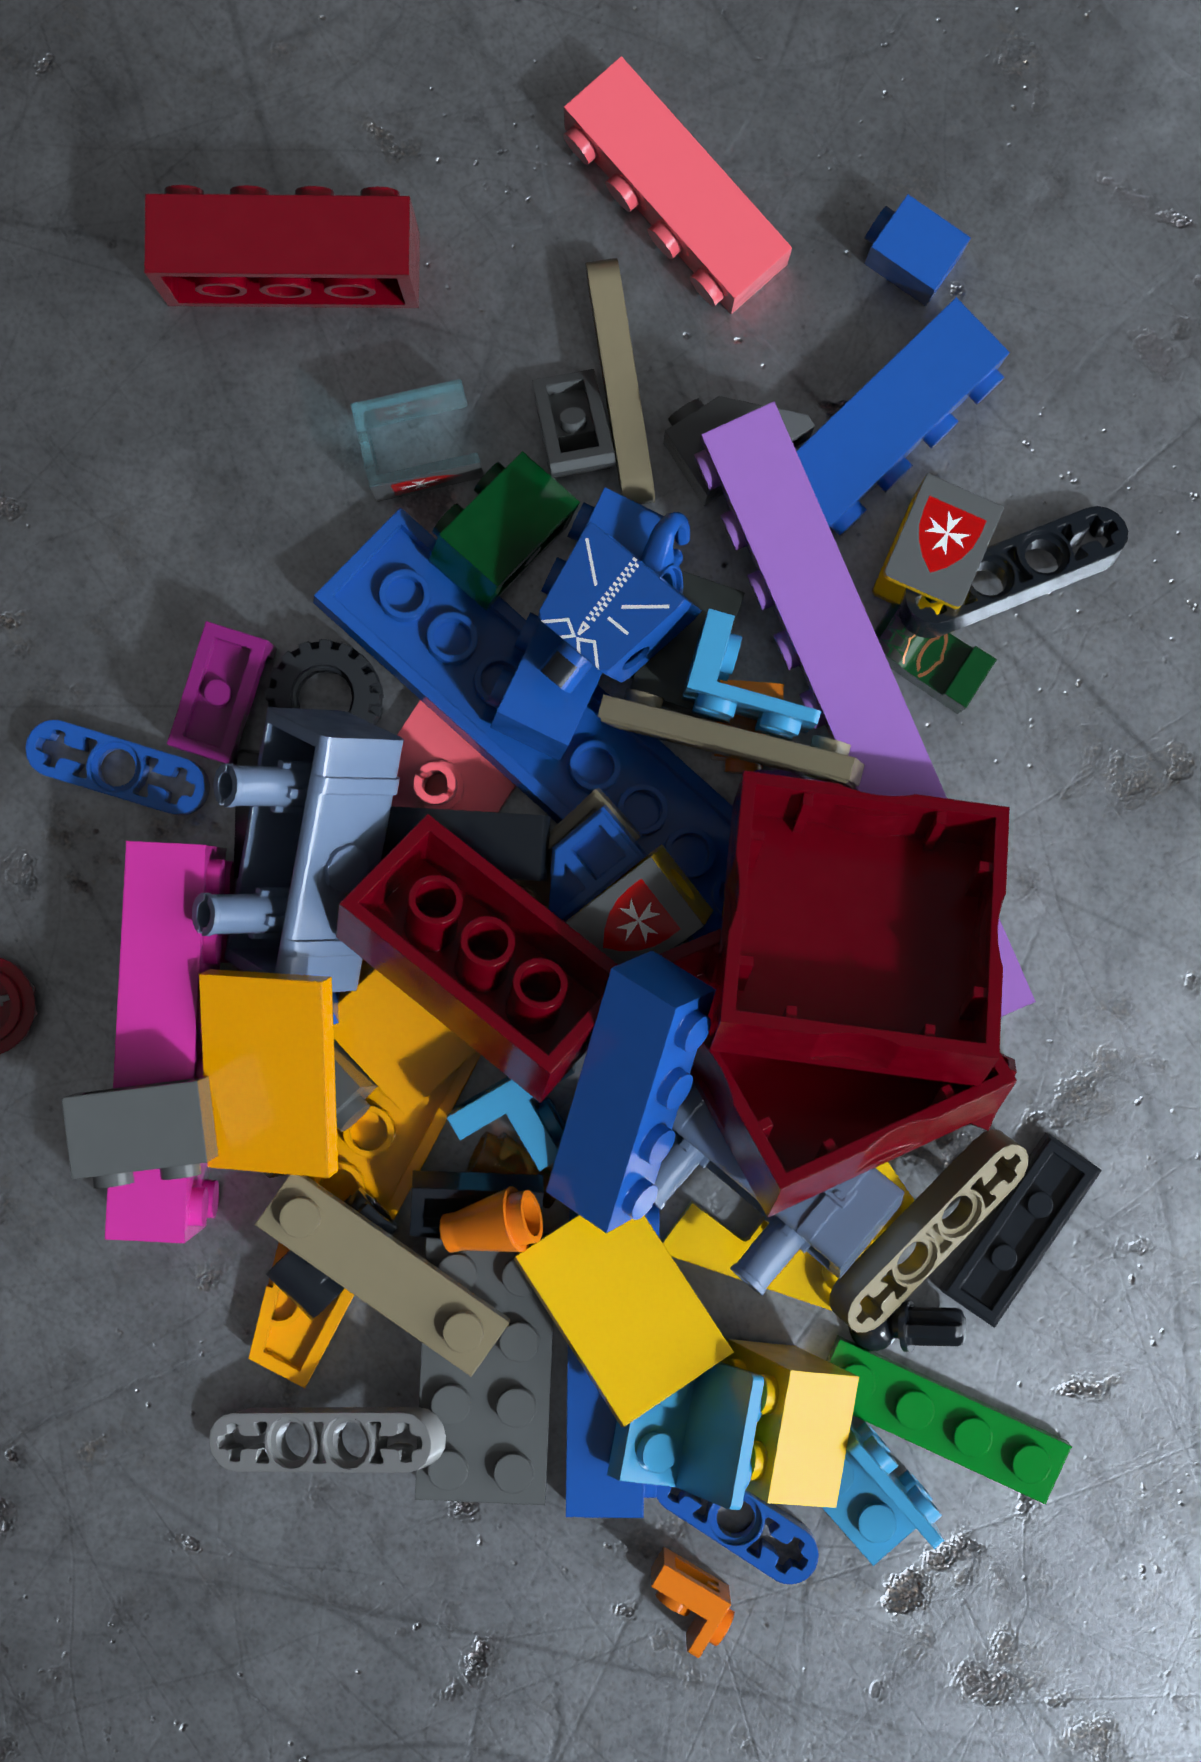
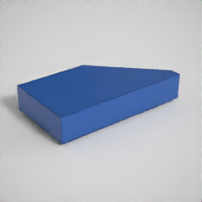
M607 805L602 806L553 847L549 910L564 922L647 856L645 851Z

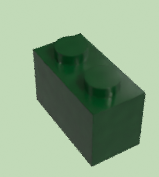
M523 451L506 468L500 462L495 463L475 486L474 491L478 496L465 509L458 503L454 504L441 517L432 530V533L438 538L429 561L485 610L568 527L580 503L579 500Z

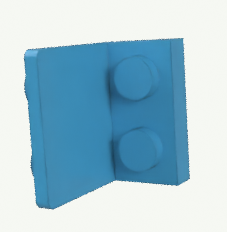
M708 609L700 629L681 697L683 700L694 703L692 713L723 723H729L730 719L734 718V714L757 720L756 732L792 741L793 736H798L799 732L806 734L818 725L821 714L820 710L717 682V679L727 682L729 675H732L743 636L731 633L734 615Z
M719 1362L627 1426L621 1427L617 1421L607 1476L619 1481L676 1487L723 1508L740 1510L743 1505L745 1489L748 1487L752 1475L751 1454L757 1422L762 1415L761 1397L764 1377Z
M866 1421L858 1428L851 1423L836 1508H822L873 1566L915 1529L936 1549L945 1540L935 1524L942 1514L933 1504L931 1495L908 1469L900 1476L893 1471L899 1465L890 1455L888 1446Z

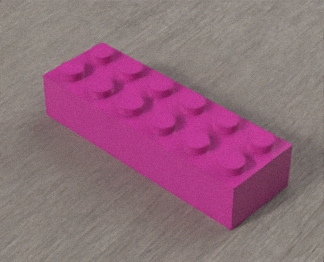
M126 841L113 1088L203 1077L199 974L209 969L220 970V963H229L224 959L228 934L202 936V933H197L192 921V906L197 895L201 893L234 894L236 878H234L235 862L226 861L227 848L201 844ZM200 1163V1175L181 1179L161 1180L160 1169L133 1172L134 1183L107 1188L105 1239L186 1243L207 1226V1218L216 1217L219 1200L218 1180H209L210 1167L207 1166V1163Z

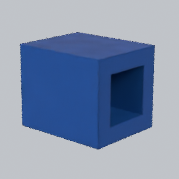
M907 194L896 211L885 206L871 225L864 239L873 245L864 264L915 300L927 306L962 256L971 237Z

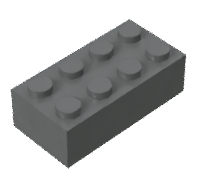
M542 1233L541 1240L551 1233ZM441 1237L426 1238L425 1259L510 1318V1323L472 1377L422 1343L419 1407L429 1409L438 1416L444 1426L446 1443L445 1449L438 1460L416 1471L415 1500L545 1505L554 1321L514 1261V1258L522 1252L463 1250L450 1253L444 1247ZM417 1436V1449L422 1447L421 1436Z

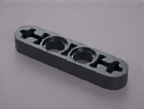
M1094 506L987 547L977 571H988L996 575L1002 583V592L996 595H985L978 592L971 584L965 601L960 608L953 609L943 604L940 613L936 615L931 607L920 609L918 604L923 595L906 588L899 604L901 622L908 631L918 637H940L1102 572L1114 565L1128 541L1126 523L1113 510ZM1088 530L1094 538L1104 536L1108 540L1104 548L1098 540L1083 544L1078 548L1074 556L1072 548L1081 544ZM1032 549L1045 550L1056 559L1058 568L1050 573L1038 572L1027 563L1025 553ZM925 596L926 600L929 603L937 602Z

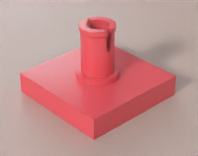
M419 700L397 734L404 741L397 776L400 777L397 795H393L391 806L500 813L517 787L421 700Z

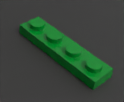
M837 1335L826 1361L859 1376L853 1416L1046 1505L1072 1448L1068 1441L874 1351L865 1350L856 1343Z

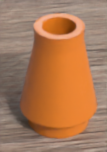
M508 1187L458 1211L443 1214L440 1219L441 1239L444 1247L450 1253L463 1250L525 1252L529 1244L537 1243L541 1240L543 1233L542 1214L535 1195L530 1190L518 1191L515 1187Z

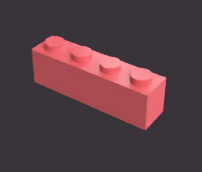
M622 56L564 106V126L567 131L563 134V137L569 148L584 164L588 165L593 160L609 177L605 184L614 199L628 212H631L636 207L652 225L647 231L655 245L668 258L673 259L678 255L693 271V274L690 276L692 285L711 306L714 307L720 302L730 314H733L788 265L792 251L791 245Z

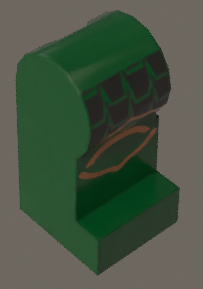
M891 603L874 630L890 668L956 714L967 708L997 661L996 658L977 646L971 647L950 633L935 638L918 637L911 633L902 624L899 616V604Z

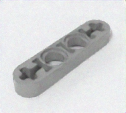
M421 1407L246 1408L220 1417L215 1421L209 1437L211 1454L216 1462L226 1470L234 1472L408 1473L429 1466L438 1460L445 1449L446 1443L444 1426L438 1416L429 1409ZM292 1422L300 1424L308 1433L310 1444L309 1450L304 1457L294 1454L287 1445L286 1431ZM348 1422L356 1423L366 1435L367 1446L362 1457L350 1454L343 1444L342 1433ZM409 1429L412 1435L421 1436L422 1447L417 1450L410 1443H394L387 1446L388 1436H394ZM238 1430L240 1435L259 1436L265 1433L264 1443L246 1449L244 1444L235 1443L234 1433Z

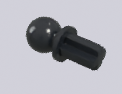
M905 1300L900 1306L899 1313L894 1311L876 1329L868 1332H856L848 1326L849 1333L854 1342L861 1348L869 1351L883 1350L889 1347L895 1339H899L901 1349L904 1352H912L915 1346L958 1347L964 1344L967 1330L966 1318L961 1309L915 1307L912 1300Z

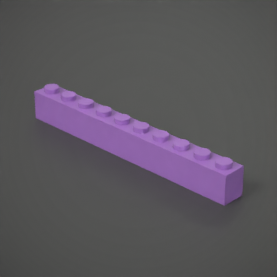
M775 401L701 434L700 441L704 450L694 454L696 463L709 491L719 486L723 491L730 507V511L720 515L727 534L736 551L747 546L757 569L747 575L753 593L762 611L773 606L783 628L782 631L773 634L779 652L788 670L797 666L800 667L809 687V690L799 694L803 706L821 711L818 725L814 729L825 725L831 739L851 745L848 756L855 757L865 764L859 787L855 786L854 790L886 796L919 794L947 798ZM999 919L998 945L1003 964L1002 1017L1036 1001Z

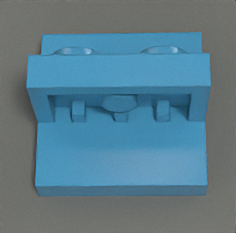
M576 1064L561 1079V1081L575 1073ZM508 1076L455 1106L447 1116V1120L459 1140H462L506 1114L539 1171L555 1162L565 1128V1122L550 1098L540 1103Z

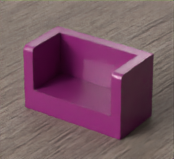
M206 621L167 745L223 764L237 765L236 752L266 659L274 660L277 648L268 640Z

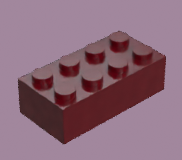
M172 185L164 189V194H145L144 273L168 306L419 308L420 232L410 196H400V192L396 189L376 186L362 189L360 195H334V191L326 187L304 186L297 188L295 195H269V191L265 188L242 185L232 187L230 194H204L201 188L195 186Z
M429 814L339 903L336 937L540 1103L587 1051L611 968L618 964Z

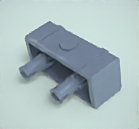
M268 707L258 756V765L242 766L224 763L219 766L215 773L213 785L217 802L220 805H224V807L250 806L236 893H201L197 895L192 906V921L197 933H202V936L228 934L224 956L226 961L240 970L248 972L332 977V992L357 990L363 959L336 937L339 903L381 862L393 795H397L400 777L397 776L404 741L402 737L345 711Z
M693 1082L688 1096L679 1106L672 1130L675 1132V1141L670 1152L661 1162L655 1185L658 1187V1194L653 1205L662 1210L666 1206L665 1203L698 1165L703 1169L704 1167L708 1168L765 1216L764 1220L768 1223L767 1227L738 1262L730 1267L742 1281L763 1296L766 1288L799 1250L803 1253L808 1252L840 1279L901 1206L904 1191L879 1170L873 1168L767 1218Z

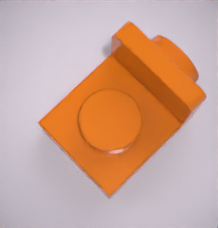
M663 1546L651 1566V1587L658 1590L655 1594L657 1599L672 1611L683 1616H688L691 1611L697 1614L686 1632V1646L688 1653L699 1658L708 1643L714 1646L719 1645L733 1621L735 1612L729 1609L731 1606L729 1585Z

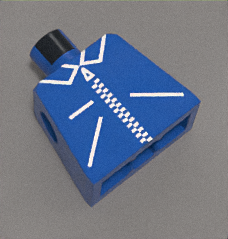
M590 522L584 529L539 610L538 618L563 639L541 666L540 671L569 694L572 693L593 665L605 675L622 683L636 673L694 621L702 610L611 535Z

